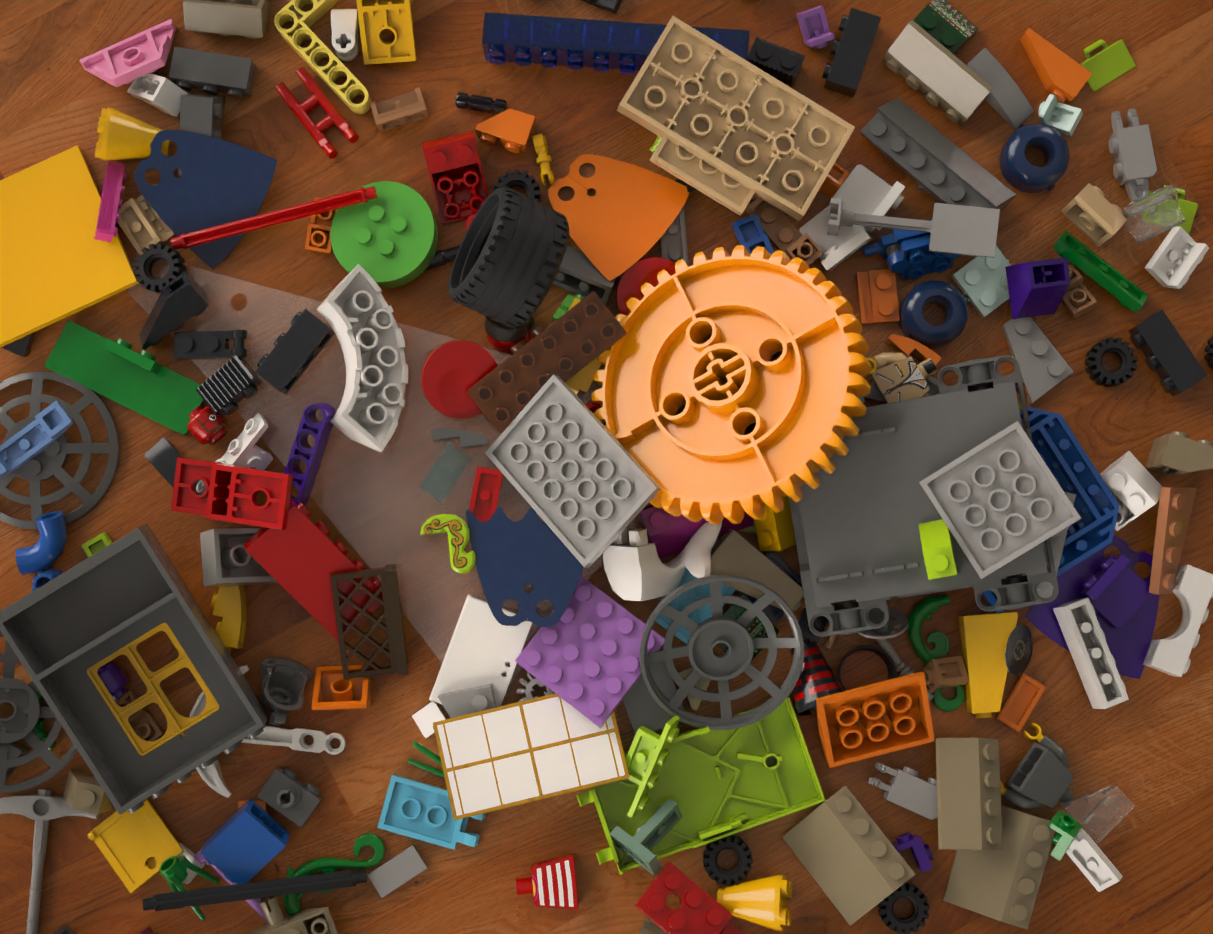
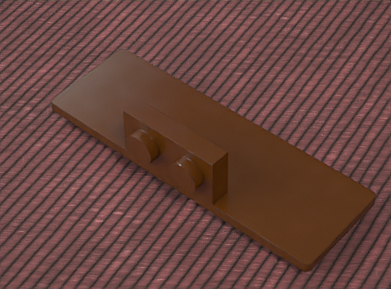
M591 292L548 326L544 323L531 332L534 336L527 343L523 339L510 349L513 354L468 389L467 393L498 432H503L553 374L558 375L564 382L568 381L626 335L624 328L595 292Z

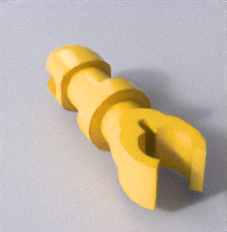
M543 134L534 135L532 138L538 155L536 163L540 165L541 181L544 186H547L546 177H549L552 185L554 183V175L550 168L552 160L551 156L548 155L546 137Z

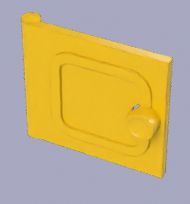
M148 799L143 802L144 805L131 814L128 810L120 815L115 811L87 834L89 839L98 846L130 893H133L158 873L159 867L167 858L179 856L184 852L182 846Z

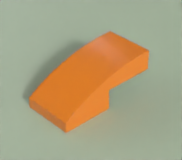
M891 334L885 341L896 353H902L906 357L912 353L921 362L931 358L936 366L942 359L927 346L904 336Z

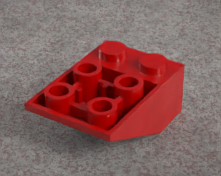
M473 130L422 142V149L442 225L468 219L472 214H476L489 195Z

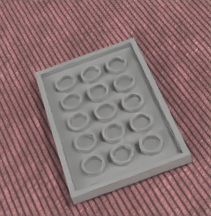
M554 374L485 452L584 568H590L661 490V487L558 375Z

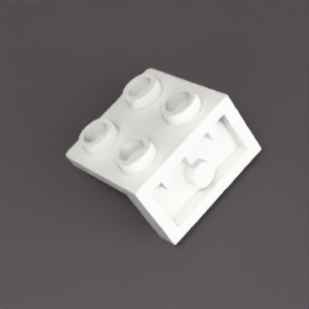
M842 199L843 210H850ZM831 204L799 229L802 235L807 233L824 252L819 258L822 260L821 263L827 271L833 270L872 240L865 228L860 225H853V227L841 226L838 236L827 235L828 223L831 218Z

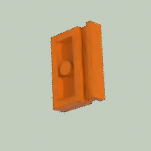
M890 269L856 272L861 325L899 322L895 273L891 272Z

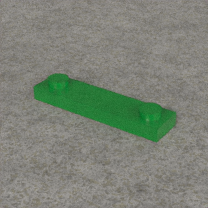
M1065 230L1059 236L1053 248L1060 257L1067 258V260L1119 299V302L1125 308L1131 309L1136 313L1143 306L1148 294Z

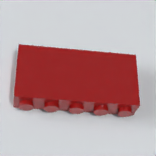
M290 500L286 530L260 528L244 543L245 551L339 642L330 574L367 570V568L359 559L356 558L353 561L347 555L349 550L340 540L334 542L328 536L331 532L321 521L316 524L309 517L312 515V512L302 502L297 505L293 500ZM368 577L363 585L375 593L380 587L381 581L376 577L373 579ZM348 579L337 580L338 590L346 596L356 586ZM360 588L351 597L361 607L371 598L370 595ZM381 591L378 596L383 599V595H382V591ZM339 596L340 604L344 601V599H342ZM374 599L366 610L372 614L381 603ZM347 602L341 610V615L351 622L359 611ZM362 614L354 625L358 627L368 617ZM342 622L344 631L347 625ZM350 629L344 636V639L347 636H349L354 630Z

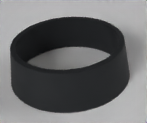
M871 645L858 646L848 651L841 659L837 672L839 683L844 691H847L840 677L842 664L850 654L856 651L867 650L878 654L884 660L888 669V680L897 678L896 667L891 657L884 650Z

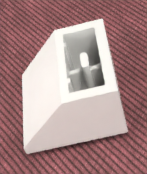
M1130 451L1100 473L1101 478L1119 504L1115 525L1117 531L1154 506L1160 498L1162 486Z

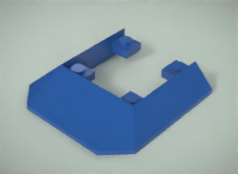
M1027 407L1033 445L1063 491L1076 494L1074 508L1081 517L1080 520L1068 526L1057 572L1058 577L1112 543L1119 504L1062 415ZM1020 409V417L1023 418L1022 410ZM987 590L981 594L990 606L996 604L997 596L994 592ZM997 610L995 612L999 614L1003 610Z

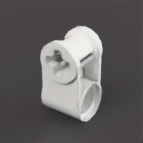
M331 9L332 45L335 53L342 61H352L356 58L359 51L358 34L360 27L357 9Z

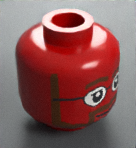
M198 406L189 414L191 420L187 425V429L203 445L210 443L213 446L228 432L226 430L227 420L223 416L214 414L209 406L204 409Z

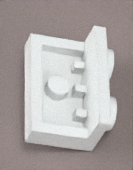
M1174 226L1147 263L1145 269L1163 287L1181 289L1189 280V276L1196 266L1203 260L1209 247L1204 243H1196L1182 227Z

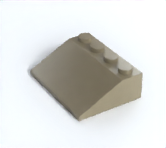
M846 785L782 836L850 926L916 875Z
M1001 805L1003 850H956L942 900L995 920L1028 929L1055 830L1048 826L1051 821L1049 819Z

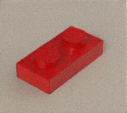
M479 466L476 468L469 510L481 522L489 521L497 509L503 473L500 470Z

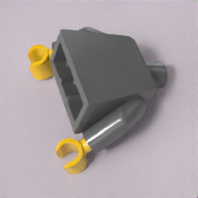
M1032 723L1030 726L1035 728L1036 736H1031L1027 731H1023L1026 739L1031 741L1037 740L1039 744L1034 742L1007 781L1008 789L1003 787L1000 781L1001 795L1004 796L1005 800L1022 809H1040L1044 805L1053 808L1058 801L1068 804L1072 800L1074 793L1068 788L1073 780V775L1068 770L1069 763L1065 750L1049 736H1043L1041 734V727L1038 724Z

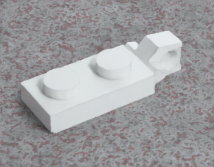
M1080 829L1066 853L1096 890L1101 892L1119 882L1122 875L1088 833L1086 834L1083 829Z

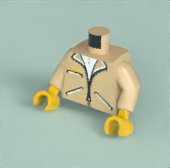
M883 352L867 358L871 364V372L869 374L887 404L927 397V391L930 390V387L925 379L938 372L931 358L918 365L915 364L912 357H906L902 353Z

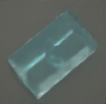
M448 443L419 488L443 503L472 458L451 443Z

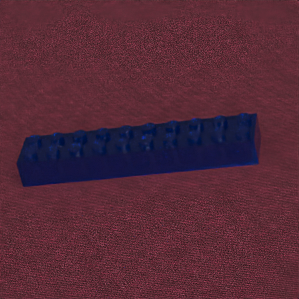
M484 12L482 46L485 60H490L492 64L501 65L505 64V62H516L519 66H530L531 63L542 64L546 68H556L557 65H563L573 70L592 67L600 72H606L609 69H620L619 71L622 73H634L635 71H640L667 25ZM692 27L748 61L750 31Z

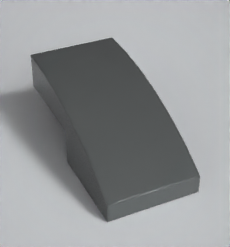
M452 428L431 429L433 442L460 439L462 449L488 446V439L471 431Z

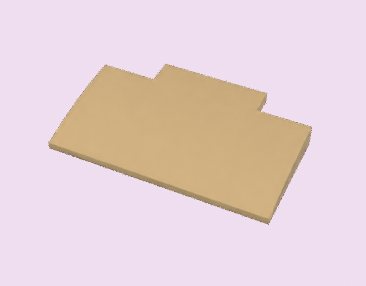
M674 16L670 19L617 109L621 114L662 138L649 160L740 216L755 194L798 221L805 215L855 129L853 125Z

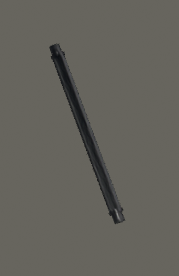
M347 870L323 875L315 874L266 880L259 883L250 882L194 889L186 892L154 894V897L143 898V911L154 909L155 911H163L187 906L195 907L353 887L356 884L367 883L366 870L356 872L355 870Z

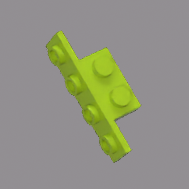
M677 715L666 723L661 735L643 725L636 732L625 759L630 777L627 779L639 785L627 814L631 818L638 811L643 812L650 801V797L647 794L657 784L660 777L657 774L659 766H663L670 754L667 751L668 745L675 741L680 730L677 728L680 717Z

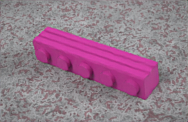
M108 161L94 237L96 240L111 242L112 238L117 235L118 228L115 227V223H118L120 213H117V211L121 209L122 199H120V195H123L125 185H122V181L126 180L127 171H124L125 164Z

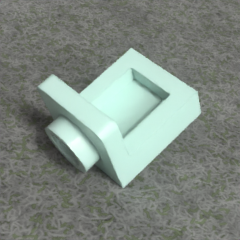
M1049 94L1047 100L1041 103L1038 110L1041 124L1048 125L1059 133L1072 136L1083 115L1082 109L1058 102L1053 94Z

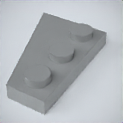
M491 684L438 695L450 718L497 707Z

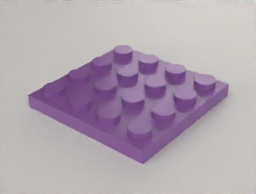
M581 576L561 619L551 627H541L515 662L601 728L642 675L640 642L646 624ZM654 630L650 632L648 653L659 651L663 648L664 638Z

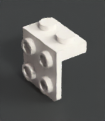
M857 165L833 198H842L854 213L886 216L885 214L890 208L895 210L904 199L901 193L905 186L896 181L892 187L863 165ZM863 226L869 235L875 228L879 231L881 230L879 227Z

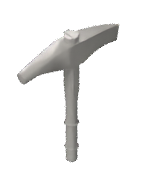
M49 788L38 789V794L0 798V814H20L35 820L26 934L38 933L49 820L63 816H84L96 820L99 817L97 814L71 809L63 796L51 795L52 790Z

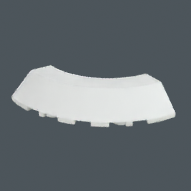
M358 264L317 308V311L326 319L335 332L346 364L344 395L336 414L330 422L349 439L382 452L399 423L398 419L405 405L404 396L406 384L408 383V364H406L404 353L406 346L401 328L398 329L392 314L394 312L392 306H388L381 294V288Z

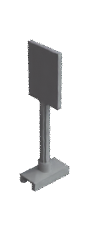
M831 198V218L828 223L827 235L838 236L841 226L853 227V225L928 232L931 235L930 252L988 258L995 257L1000 209L934 203L933 218L931 221L858 214L851 210H843L842 199Z

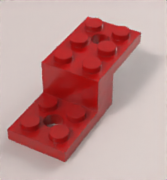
M177 457L171 511L206 516L205 519L286 530L293 474ZM200 480L206 485V490L202 495L196 491V484ZM260 491H264L267 495V502L263 506H260L256 499Z
M670 861L665 864L634 905L666 934H745L729 921L733 916L729 911ZM670 893L677 895L680 901L679 907L675 910L670 909L666 904V898Z

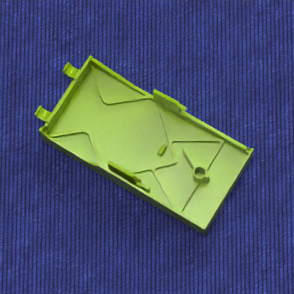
M787 697L771 714L744 727L730 730H710L709 727H696L679 733L675 741L668 745L667 751L670 754L665 764L659 766L657 774L660 777L655 787L650 789L647 794L650 797L647 807L643 812L638 811L632 818L627 816L639 785L629 779L594 786L590 790L576 795L580 807L588 803H595L609 844L608 848L596 852L599 865L614 860L620 875L641 865L616 846L610 832L618 825L633 837L637 829L654 815L657 807L664 804L669 798L677 803L683 817L651 851L656 855L657 859L705 845L826 801L790 697ZM758 706L733 714L732 716L741 715L743 713H746L757 708ZM628 751L624 752L625 759L628 754Z

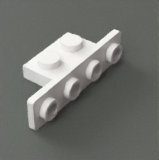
M258 412L254 418L248 420L242 433L237 439L231 441L226 453L215 462L265 470L273 460V457L269 452L255 445L268 428L264 416ZM201 480L196 486V491L202 495L206 490V485Z

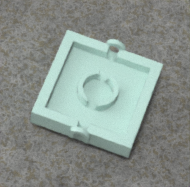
M997 246L994 258L976 256L951 275L963 292L962 295L965 296V301H970L981 318L988 315L1010 298L1005 267L1011 265Z

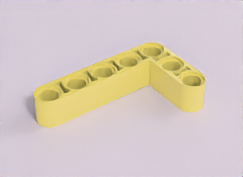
M291 0L276 14L274 19L275 26L282 38L355 114L367 113L371 108L370 102H372L367 89L309 29L339 0ZM306 4H313V8L310 11H302ZM286 22H294L290 29H283V25ZM307 39L312 41L310 46L306 48L300 47L302 41ZM328 58L329 62L327 65L322 67L317 65L320 59ZM347 77V81L344 84H335L337 78ZM357 95L365 96L360 104L352 102L353 98Z

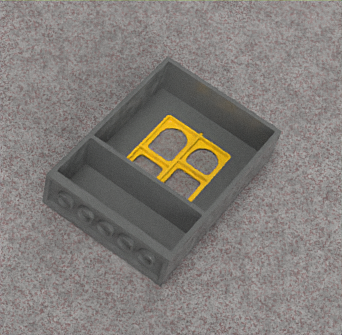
M148 524L138 527L0 611V631L119 815L127 810L130 814L144 805L143 802L151 795L154 799L168 791V787L172 782L182 783L192 776V772L198 766L201 769L208 767L216 761L215 758L219 756V753L224 751L225 754L234 751L240 746L239 743L248 736L249 740L261 734L264 731L263 728L266 727L269 717L267 711ZM164 631L174 644L179 656L161 669L152 672L138 653L137 645L157 632ZM119 655H126L147 687V692L124 707H120L98 675V669ZM184 667L191 671L206 696L204 710L194 717L180 715L160 687L162 680ZM150 703H157L168 722L165 734L155 741H146L140 738L128 721L132 714Z

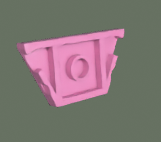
M169 19L80 59V63L86 71L115 87L131 83L134 79L148 73H153L165 66L176 27L172 19Z

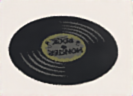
M1018 625L1012 630L1005 648L1006 666L1013 675L1023 673L1029 665L1032 656L1033 638L1031 631L1025 625Z

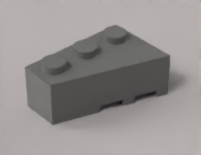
M204 94L181 95L180 131L222 139L221 131L226 97ZM178 169V176H182L181 169Z

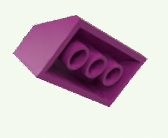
M653 505L643 508L638 514L642 528L647 529L648 543H655L659 559L683 551L697 530L708 522L704 517L699 522H691L683 514L679 517L672 516L663 507L657 508ZM745 511L743 520L738 524H733L724 517L717 538H720L728 528L739 531L753 526V518Z

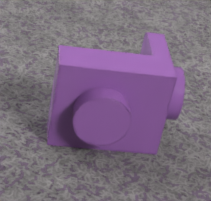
M820 5L796 14L805 45L814 49H820L829 45L828 41L835 39L834 33L829 30L823 6Z

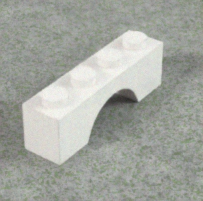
M1191 565L1179 566L1176 583L1173 588V593L1182 605V622L1177 631L1171 636L1151 641L1143 665L1174 677H1182V674H1185L1189 669L1191 662L1189 655L1192 648L1194 649L1199 642L1200 634H1198L1201 623L1203 624L1208 617L1209 609L1207 606L1210 598H1213V574Z

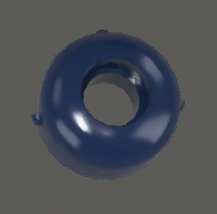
M1020 125L1019 129L1008 138L1001 149L999 164L1002 175L1012 187L1022 192L1039 193L1047 189L1051 191L1068 167L1069 148L1062 134L1048 125ZM1031 147L1040 149L1046 158L1044 167L1040 168L1031 165L1026 160L1024 151Z
M932 280L917 284L901 303L899 324L904 337L913 339L930 349L942 348L961 335L966 326L968 309L965 296L957 288L943 281ZM935 303L941 306L945 312L943 324L939 326L929 324L922 315L924 305Z

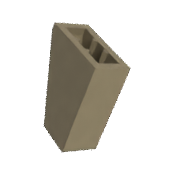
M69 770L63 797L71 809L97 815L115 809L93 774Z

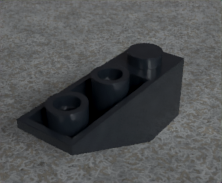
M186 271L164 286L140 333L143 350L159 344L163 337L172 331L179 330L187 320L202 314L206 307L209 306L206 293Z

